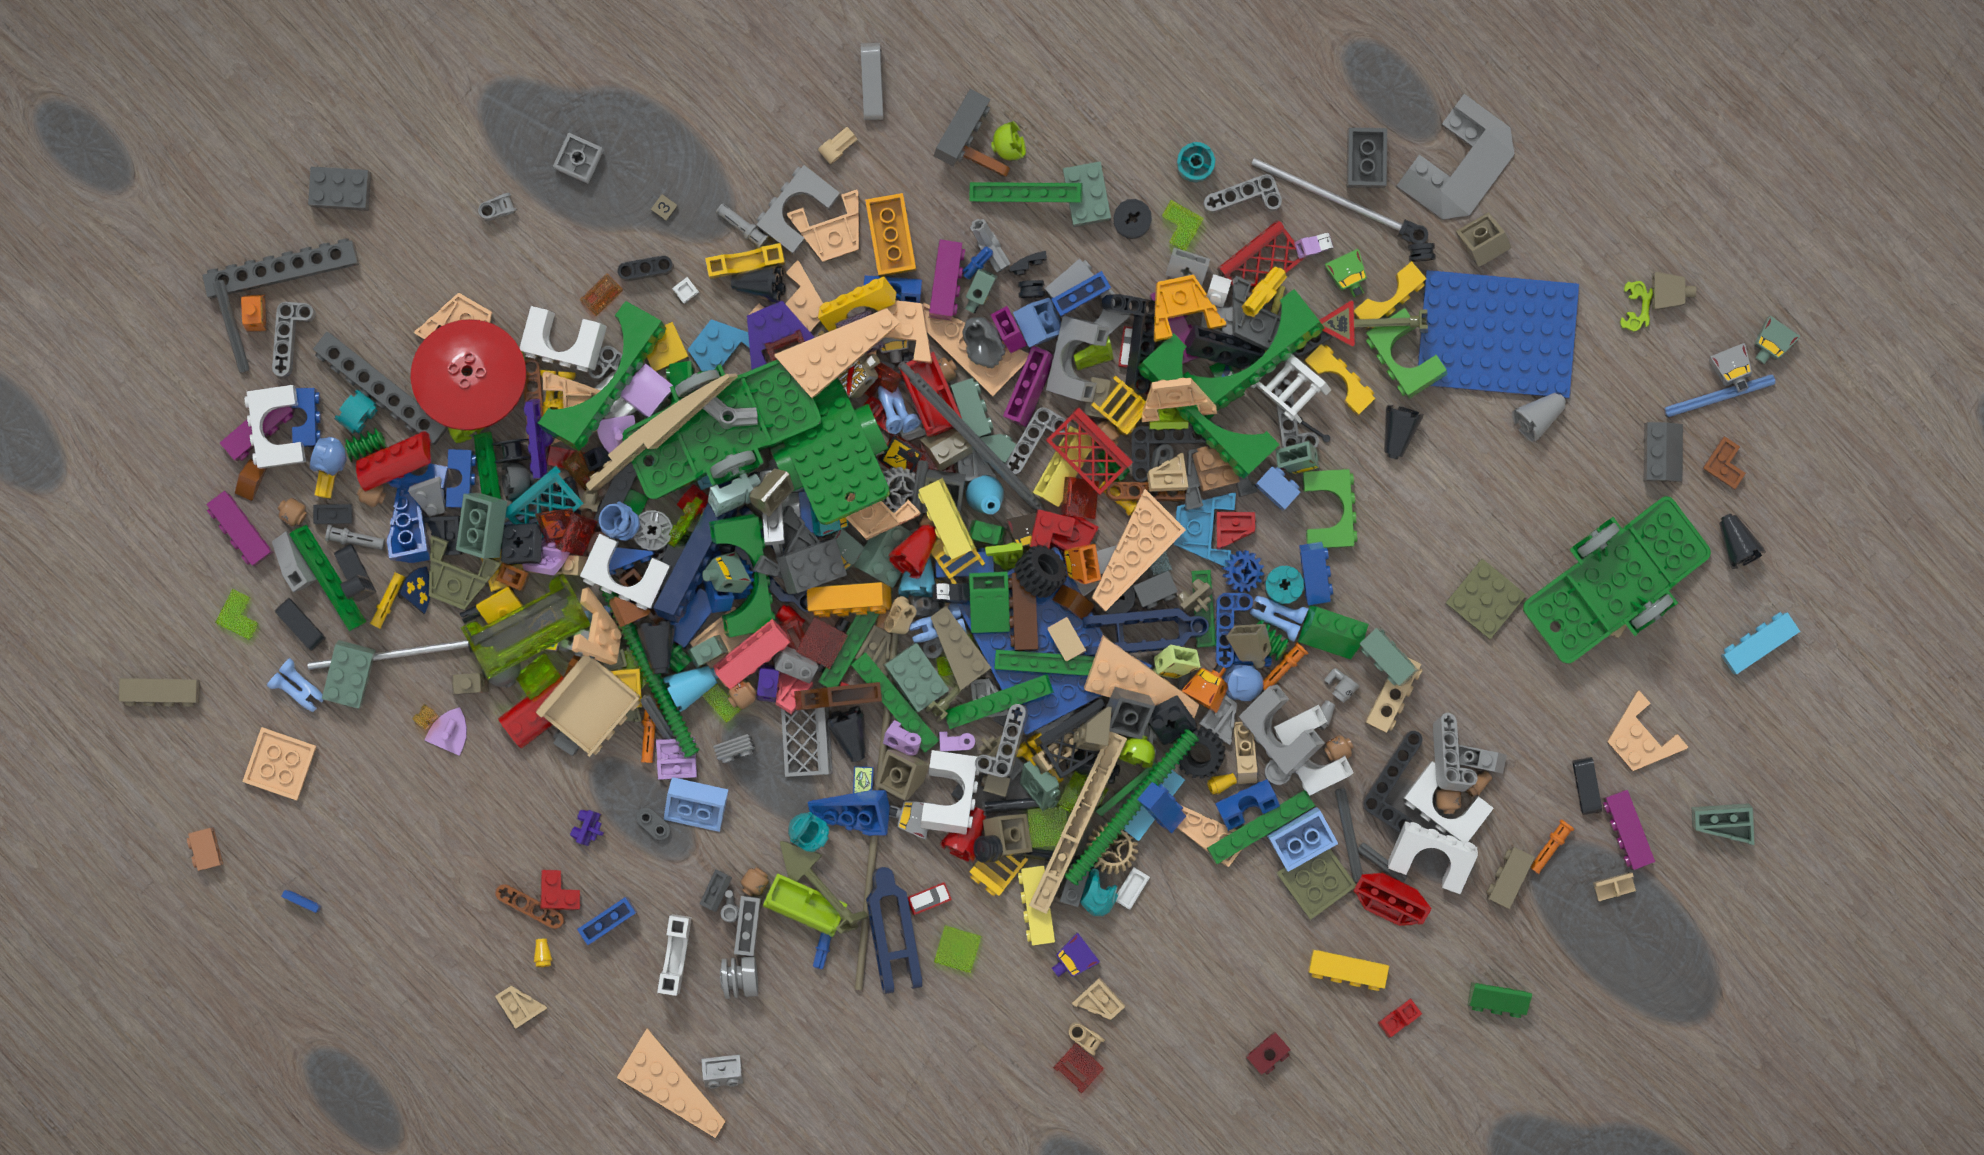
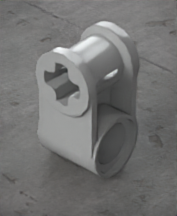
M505 193L481 203L478 209L481 218L485 221H491L516 212L517 209L513 207L510 199L511 194ZM491 207L493 212L491 215L485 216L482 214L483 209Z

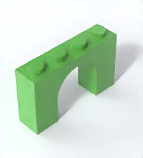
M1404 308L1390 318H1410V315ZM1374 327L1366 333L1368 337L1366 342L1371 349H1376L1378 352L1376 355L1381 365L1386 364L1389 369L1386 372L1392 381L1396 379L1399 384L1397 388L1402 396L1406 395L1410 399L1448 374L1437 355L1414 368L1402 367L1393 360L1391 352L1395 342L1416 327Z
M1350 469L1303 472V492H1331L1340 499L1343 506L1342 517L1335 526L1306 530L1307 544L1322 542L1324 548L1353 547L1354 542H1357V531H1353V523H1356V512H1352V504H1355L1354 492L1351 493V485H1354L1353 473H1350Z

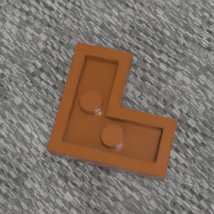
M1724 436L1702 469L1735 490L1746 474L1730 463L1740 446Z

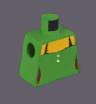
M1359 249L1324 265V268L1341 291L1349 288L1354 298L1364 293L1360 283L1365 281L1367 277Z

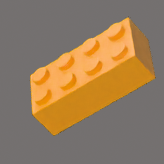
M903 193L866 199L878 276L883 277L916 271Z
M882 582L813 587L807 590L808 611L814 613V616H819V618H829L830 614H837L839 617L849 616V613L867 615L868 611L875 612V614H885L886 610H891L892 608L891 587Z

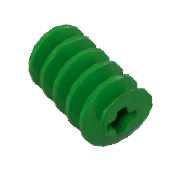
M374 428L373 435L368 430L367 437L360 433L359 440L355 436H352V442L347 438L345 439L346 452L351 462L353 457L356 460L360 459V454L366 457L367 451L373 454L374 448L377 452L381 450V446L387 448L383 433L379 432L377 428Z
M1260 620L1257 624H1263L1264 620ZM1268 624L1266 628L1271 645L1269 655L1272 656L1276 653L1275 660L1277 661L1287 649L1288 639L1286 638L1281 641L1282 634L1275 636V629L1269 632L1270 625Z

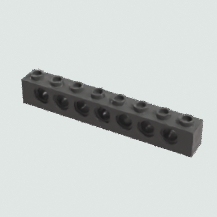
M346 238L338 240V244L334 245L323 243L316 249L311 247L302 248L299 253L293 254V251L282 253V256L274 258V256L264 257L263 261L260 262L249 260L244 262V265L238 267L237 264L225 266V270L218 271V268L207 270V274L202 275L207 297L210 299L217 298L213 283L220 280L223 276H228L229 282L225 287L227 294L230 295L359 265L355 243ZM340 250L341 257L333 260L332 253ZM318 254L322 255V262L314 264V257ZM297 259H303L304 265L301 268L295 267ZM279 263H284L285 270L278 273L276 266ZM261 267L266 268V274L263 277H259L257 274ZM244 271L247 272V279L240 281L239 274Z
M328 331L313 348L317 352L315 356L322 362L325 360L330 362L332 370L338 374L340 372L346 375L345 380L353 386L358 384L361 387L360 391L367 397L372 395L377 399L375 403L382 409L387 407L391 410L390 415L397 421L400 419L407 423L405 427L411 432L417 431L420 433L426 431L430 435V443L436 445L447 431L448 427L431 419L421 409L415 399ZM334 349H338L340 352L337 359H332L330 356L331 351ZM349 361H353L355 364L354 369L351 371H347L345 368L346 363ZM363 373H368L370 376L369 381L366 383H362L360 380ZM380 384L384 385V392L377 395L375 392L376 387ZM394 396H398L400 399L397 406L390 404V400ZM409 408H413L415 411L412 418H407L405 415L406 410ZM423 420L430 422L427 430H422L420 427Z

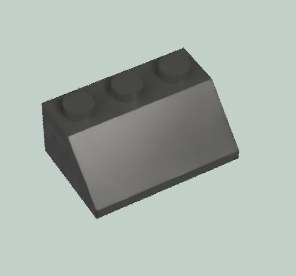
M1667 422L1645 423L1643 481L1682 482L1683 424Z

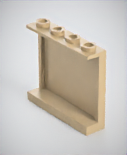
M583 655L537 709L536 713L540 717H545L586 751L590 757L592 754L596 755L603 747L601 743L604 739L609 740L613 736L615 726L617 724L621 726L628 718L626 716L627 712L636 709L640 704L638 701L640 695L598 660H595L593 656L587 657Z

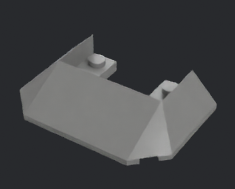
M1464 94L1441 124L1472 147L1450 177L1419 155L1397 184L1398 188L1442 220L1469 216L1515 154L1511 128Z

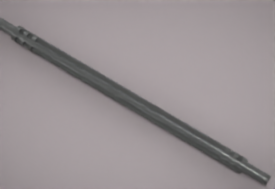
M902 361L898 367L910 378V382L1018 495L1035 512L1038 509L1047 511L1044 508V504L933 388Z

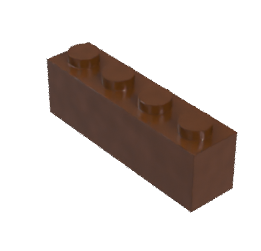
M1012 573V578H1008V589H1012V597H1009V609H1013V616L1009 617L1010 628H1014V635H1010L1011 647H1014L1015 651H1038L1036 596L1025 591V588L1019 584L1020 581L1016 578L1017 574Z

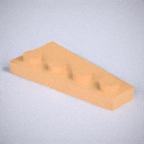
M1182 806L1183 809L1181 811L1186 817L1177 829L1207 852V847L1236 831V829L1228 831L1226 826L1218 821ZM1241 850L1221 863L1229 867Z

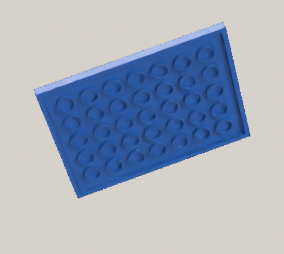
M1426 270L1423 309H1427L1426 322L1428 333L1420 334L1418 366L1437 355L1448 373L1430 386L1535 396H1548L1556 393L1561 394L1564 398H1570L1579 284Z
M1052 548L1060 556V559L1063 560L1058 548ZM1015 568L1008 571V578H1012L1011 575L1015 573ZM1067 573L1066 581L1063 584L1081 593L1075 580L1070 578ZM1059 587L1047 598H1038L1036 595L1038 651L1022 652L1061 654L1048 632V627L1066 617L1069 619L1085 649L1086 646H1099L1103 633L1099 627L1083 628V621L1052 601L1060 589ZM1012 589L1009 590V597H1012ZM970 601L964 604H957L971 631ZM1009 609V617L1013 616V609ZM1010 628V632L972 633L986 661L991 666V671L1001 690L1048 674L1054 693L1022 704L1028 709V717L1024 728L1025 735L1103 696L1084 689L1088 676L995 670L996 650L1015 651L1014 647H1011L1010 635H1014V628ZM1020 708L1014 711L1017 714L1016 718L1023 715Z

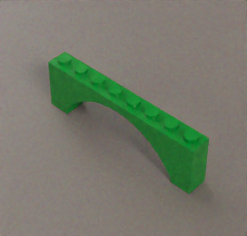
M1295 289L1279 300L1282 304V313L1277 334L1269 349L1257 362L1239 373L1224 377H1198L1190 375L1188 371L1183 374V378H1191L1216 405L1217 411L1227 407L1231 400L1241 396L1249 386L1258 383L1262 376L1272 372L1280 362L1289 359L1293 352L1303 348L1310 339L1317 337L1325 329ZM1215 414L1203 415V416L1209 420V419H1211Z
M627 301L623 303L615 315L622 327L624 345L621 362L613 378L599 393L580 404L563 409L552 410L548 408L538 422L544 432L577 451H580L588 443L593 431L598 429L603 417L608 415L613 403L620 398L623 389L631 383L633 375L642 367L646 357L653 352L654 346L665 334L666 327L661 320Z
M1173 333L1170 339L1164 341L1138 366L1141 375L1151 382L1183 378L1182 359L1183 352L1187 346ZM1195 405L1175 407L1179 411L1180 416L1193 425L1194 431L1202 435L1206 439V443L1219 453L1220 458L1224 462L1229 463L1237 476L1243 479L1280 445L1267 431L1264 434L1255 435L1234 433L1213 424L1199 412Z

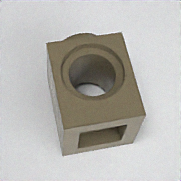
M990 774L988 776L984 775L981 786L984 787L983 791L1006 797L1011 778L997 777Z

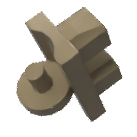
M587 488L581 498L584 504L578 509L581 510L582 517L587 520L594 519L602 503V497L598 496L599 490L590 491Z
M1197 579L1191 585L1196 591L1190 596L1186 591H1183L1177 596L1181 602V607L1187 614L1193 609L1199 612L1202 608L1207 612L1209 608L1206 605L1212 601L1209 596L1214 591L1208 583Z
M1002 735L997 739L992 736L988 740L982 737L981 740L984 744L979 747L981 753L978 756L990 755L995 757ZM1006 745L1004 753L1009 756L1012 749L1009 745ZM983 758L980 761L983 766H989L988 759Z

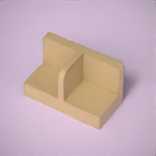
M1067 617L1048 627V632L1065 661H1069L1077 655L1080 656L1086 652Z
M1628 872L1593 882L1598 901L1636 891L1632 879L1634 877L1633 873Z

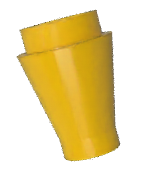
M1233 773L1213 776L1207 780V785L1212 795H1218L1232 785L1237 784Z
M536 939L534 954L536 967L551 966V961L553 960L547 939Z

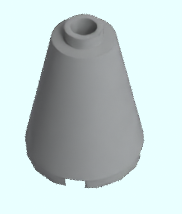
M1550 394L1516 408L1512 411L1513 421L1515 424L1519 423L1521 427L1519 431L1526 439L1531 442L1537 441L1565 409L1566 401L1561 394Z

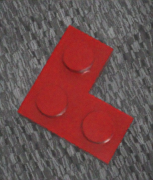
M1038 509L1029 547L1041 545L1049 549L1052 534L1071 537L1076 518Z
M541 870L540 909H580V890L561 889V870Z

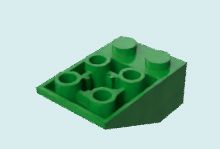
M1008 572L969 573L971 633L1010 632Z

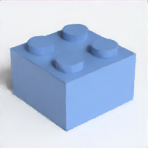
M1050 298L1030 303L1013 312L1015 321L1020 327L1029 347L1048 342L1059 336L1061 321Z
M1271 467L1254 486L1284 511L1299 495L1300 491L1298 489L1300 487L1293 480L1288 481L1284 477L1285 473L1280 468Z

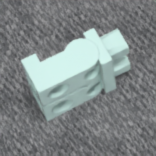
M742 474L740 478L733 480L730 485L719 489L718 485L710 487L708 502L716 517L741 506L744 502L746 504L750 503V493L754 487H758L761 484V481L757 474L750 477Z

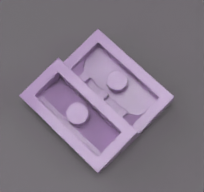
M645 364L632 378L631 383L626 385L620 397L648 418L657 412L662 406V402L672 393L670 387L673 385Z
M543 537L541 562L522 564L524 570L554 576L568 558L573 543L559 539L548 540L547 537Z
M676 738L669 740L656 739L658 779L697 777L696 754L684 758L683 755L685 754L681 752L682 748L678 746L679 742H676Z

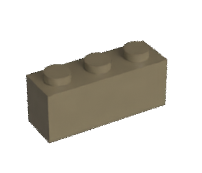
M1512 847L1511 850L1507 849L1503 857L1505 862L1502 867H1498L1494 875L1497 877L1495 883H1491L1486 891V894H1488L1487 899L1510 909L1535 857L1515 847Z

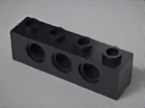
M1198 325L1193 326L1185 340V345L1187 346L1186 354L1243 370L1253 365L1265 354L1264 349L1236 336Z

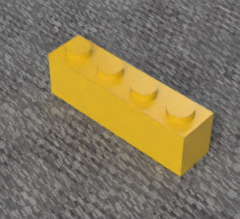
M1312 949L1308 972L1312 973L1311 977L1323 979V976L1331 977L1330 981L1342 983V980L1350 981L1349 985L1361 987V984L1369 985L1368 989L1379 991L1380 988L1385 989L1389 965Z

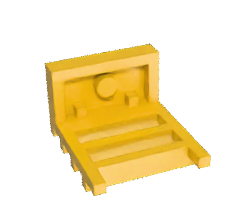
M1114 376L1113 380L1118 385L1100 407L1094 402L1091 406L1115 425L1121 435H1127L1136 428L1135 424L1139 419H1142V412L1146 401L1117 376ZM1123 387L1127 392L1107 414L1103 409ZM1131 394L1136 399L1118 421H1115L1112 416Z
M938 537L931 551V554L952 584H957L953 577L978 560L982 566L985 565V562L974 548L971 551L975 557L950 574L947 567L965 554L943 564L940 558L945 555L944 543Z
M1011 855L1006 856L1018 866L1014 872L999 860L995 862L1010 874L1006 881L986 864L979 861L969 871L972 874L970 878L978 884L980 882L984 883L987 886L985 890L991 895L995 896L997 894L1000 896L1028 859L1025 857L1020 863Z

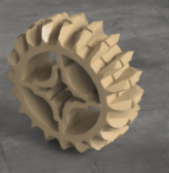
M1098 826V831H1092L1094 837H1088L1090 842L1095 841L1096 836H1100V831H1104L1103 826ZM1121 830V835H1117L1121 840H1113L1114 843L1111 844V847L1113 845L1117 846L1114 853L1113 850L1102 853V857L1098 858L1094 868L1100 865V872L1107 868V874L1109 875L1112 869L1115 874L1119 873V868L1122 872H1125V865L1130 868L1132 866L1130 861L1136 860V857L1132 854L1138 853L1137 849L1132 848L1138 845L1137 842H1131L1134 837H1129L1126 831ZM1087 843L1086 847L1088 848V846H1091L1092 843ZM1126 844L1127 853L1122 861L1120 858V848ZM1105 856H1109L1113 859V861H1116V863H1109L1103 860L1102 858Z

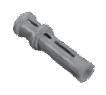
M724 203L717 209V214L744 234V238L750 239L757 245V248L763 247L770 236L763 234L757 229L755 224H749Z
M328 525L325 541L327 542L332 540L341 542L342 545L351 543L383 550L385 543L384 538L353 533L348 528L339 529L332 527V525Z

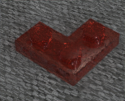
M880 362L874 367L878 378L864 393L870 398L876 394L879 385L894 393L902 375Z

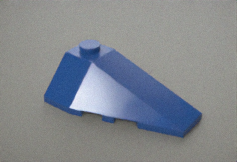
M401 486V488H397L393 517L390 522V532L387 537L389 559L407 563L430 560V548L423 510L408 492L409 488Z
M886 790L863 791L808 802L809 811L829 825H841L850 831L852 829L862 831V834L868 836L887 835L890 805Z

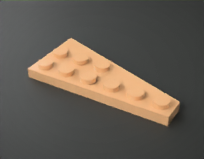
M922 304L927 333L978 381L992 397L1025 365L1029 353L1019 349L1010 354L1006 345L1004 348L1006 351L1005 355L1002 356L1003 360L999 361V365L992 369L976 365L968 358L966 353L967 345L962 334L965 322L952 317L951 321L928 318L930 305Z
M886 308L774 354V356L813 399L900 323Z
M1144 489L1091 597L1104 611H1107L1186 530L1146 489Z
M1104 635L1102 636L1084 686L1086 691L1111 697L1114 687L1149 695L1155 706L1178 695L1192 717L1195 718L1199 703L1170 684L1169 681L1163 679L1155 671L1129 655Z
M647 1028L617 1078L716 1138L726 1120Z

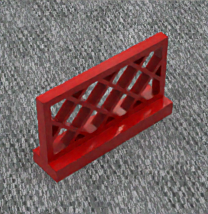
M1275 221L1217 269L1225 278L1230 280L1232 278L1229 275L1235 270L1242 271L1243 279L1245 278V271L1256 272L1254 284L1251 283V286L1255 288L1258 281V273L1268 274L1273 268V261L1284 262L1283 270L1286 274L1304 258L1299 259L1298 257L1295 261L1287 260L1288 249L1296 250L1295 241L1286 231L1280 221ZM1281 233L1287 238L1286 246L1275 245L1276 237ZM1263 247H1272L1271 258L1261 257V249ZM1275 247L1285 248L1284 260L1274 259ZM1248 259H1257L1256 270L1246 269V261ZM1260 259L1271 260L1269 272L1259 271Z
M1076 408L1045 440L1099 495L1133 463L1080 408ZM1072 419L1078 424V433L1067 432V424ZM1056 435H1064V446H1056L1051 440ZM1067 435H1078V446H1067ZM1081 435H1089L1091 437V446H1081ZM1067 448H1078V460H1070L1067 457ZM1081 448H1091V460H1081ZM1094 448H1102L1105 451V460H1094ZM1081 462H1091V473H1083L1081 471ZM1094 462H1105V473H1094ZM1108 462H1116L1121 468L1116 473H1108ZM1094 475H1105V484L1100 489L1094 484Z

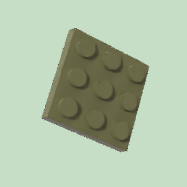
M1481 559L1445 603L1490 640L1526 597V594L1484 559Z
M1331 849L1324 851L1289 872L1285 867L1276 872L1310 920L1356 886Z

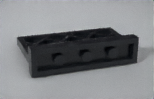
M1102 699L1089 705L1034 740L1036 745L1040 746L1059 778L1064 777L1099 754L1100 750L1075 748V742L1071 745L1063 743L1065 734L1074 735V731L1071 730L1076 728L1077 731L1081 724H1084L1095 714L1105 709ZM1051 743L1058 744L1057 755L1050 753L1047 745ZM1062 746L1072 748L1070 758L1060 756ZM1075 749L1085 752L1082 761L1073 759ZM1060 759L1069 761L1068 769L1064 772L1058 766Z

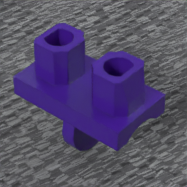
M580 810L577 819L584 823L581 829L574 826L570 836L576 839L577 843L589 846L590 841H595L597 835H604V832L600 831L602 823L598 822L601 814L591 810Z

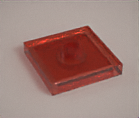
M1065 477L1061 515L1095 519L1098 493L1084 479ZM1094 481V484L1099 488V481Z
M814 617L796 651L830 669L848 634Z

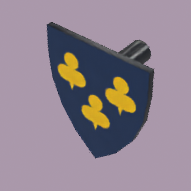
M427 566L412 571L405 578L398 592L400 599H406L423 614L426 613L430 601Z

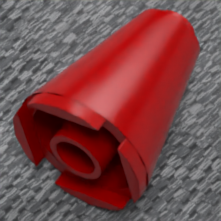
M931 525L919 527L890 552L888 557H890L889 561L903 574L905 571L910 573L909 577L920 578L937 539L935 528Z
M974 807V811L970 810L969 816L973 817L971 828H967V834L948 832L940 842V846L944 850L948 847L950 854L967 862L969 860L974 862L976 858L973 848L974 842L982 835L984 828L983 820L986 819L984 811L978 807Z

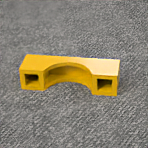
M781 243L763 246L742 253L723 254L705 258L710 279L734 275L770 265L785 264Z
M1411 261L1395 275L1397 291L1393 298L1385 302H1375L1366 299L1354 310V316L1357 319H1380L1384 315L1388 317L1396 310L1394 308L1395 305L1399 302L1404 304L1411 298L1408 294L1413 290L1417 293L1425 286L1423 282L1426 280V277Z
M884 276L874 279L862 287H857L847 294L840 295L837 299L823 303L819 307L818 319L829 332L847 325L848 313L856 307L866 306L881 311L894 305L896 291Z
M1321 344L1305 359L1304 363L1316 375L1329 372L1340 376L1347 387V396L1344 403L1358 416L1375 399L1373 396L1375 393L1367 385L1364 387L1360 383L1361 379L1354 372L1350 373L1346 369L1348 366L1340 358L1337 360L1332 355L1334 352L1330 347Z

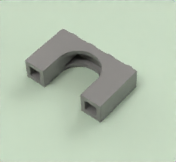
M805 165L802 168L798 167L793 172L792 176L794 178L791 182H786L782 186L780 196L778 198L774 197L768 205L770 207L766 213L762 212L756 220L758 221L757 227L768 234L777 243H781L782 247L793 255L803 244L805 238L784 221L783 209L787 201L796 195H808L829 210L840 197V193Z
M1078 259L1049 284L1045 291L1051 298L1060 295L1094 276L1090 271L1092 267L1086 260L1082 262L1081 259ZM1110 289L1099 296L1103 299L1104 296L1115 293ZM1103 308L1102 314L1093 323L1110 327L1109 336L1127 321L1130 316L1108 312Z
M1063 316L1046 390L1079 401L1093 402L1097 383L1081 379L1074 373L1072 355L1076 347L1082 342L1106 346L1110 327L1077 317Z
M1278 685L1269 686L1239 717L1243 725L1253 733L1255 740L1265 748L1266 754L1277 763L1278 769L1285 773V775L1295 773L1325 743L1314 729L1303 731L1290 745H1284L1275 738L1271 726L1273 716L1289 698Z

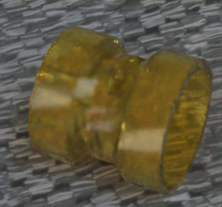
M423 704L420 713L415 714L412 719L423 729L427 730L430 727V722L436 720L439 715L428 705Z

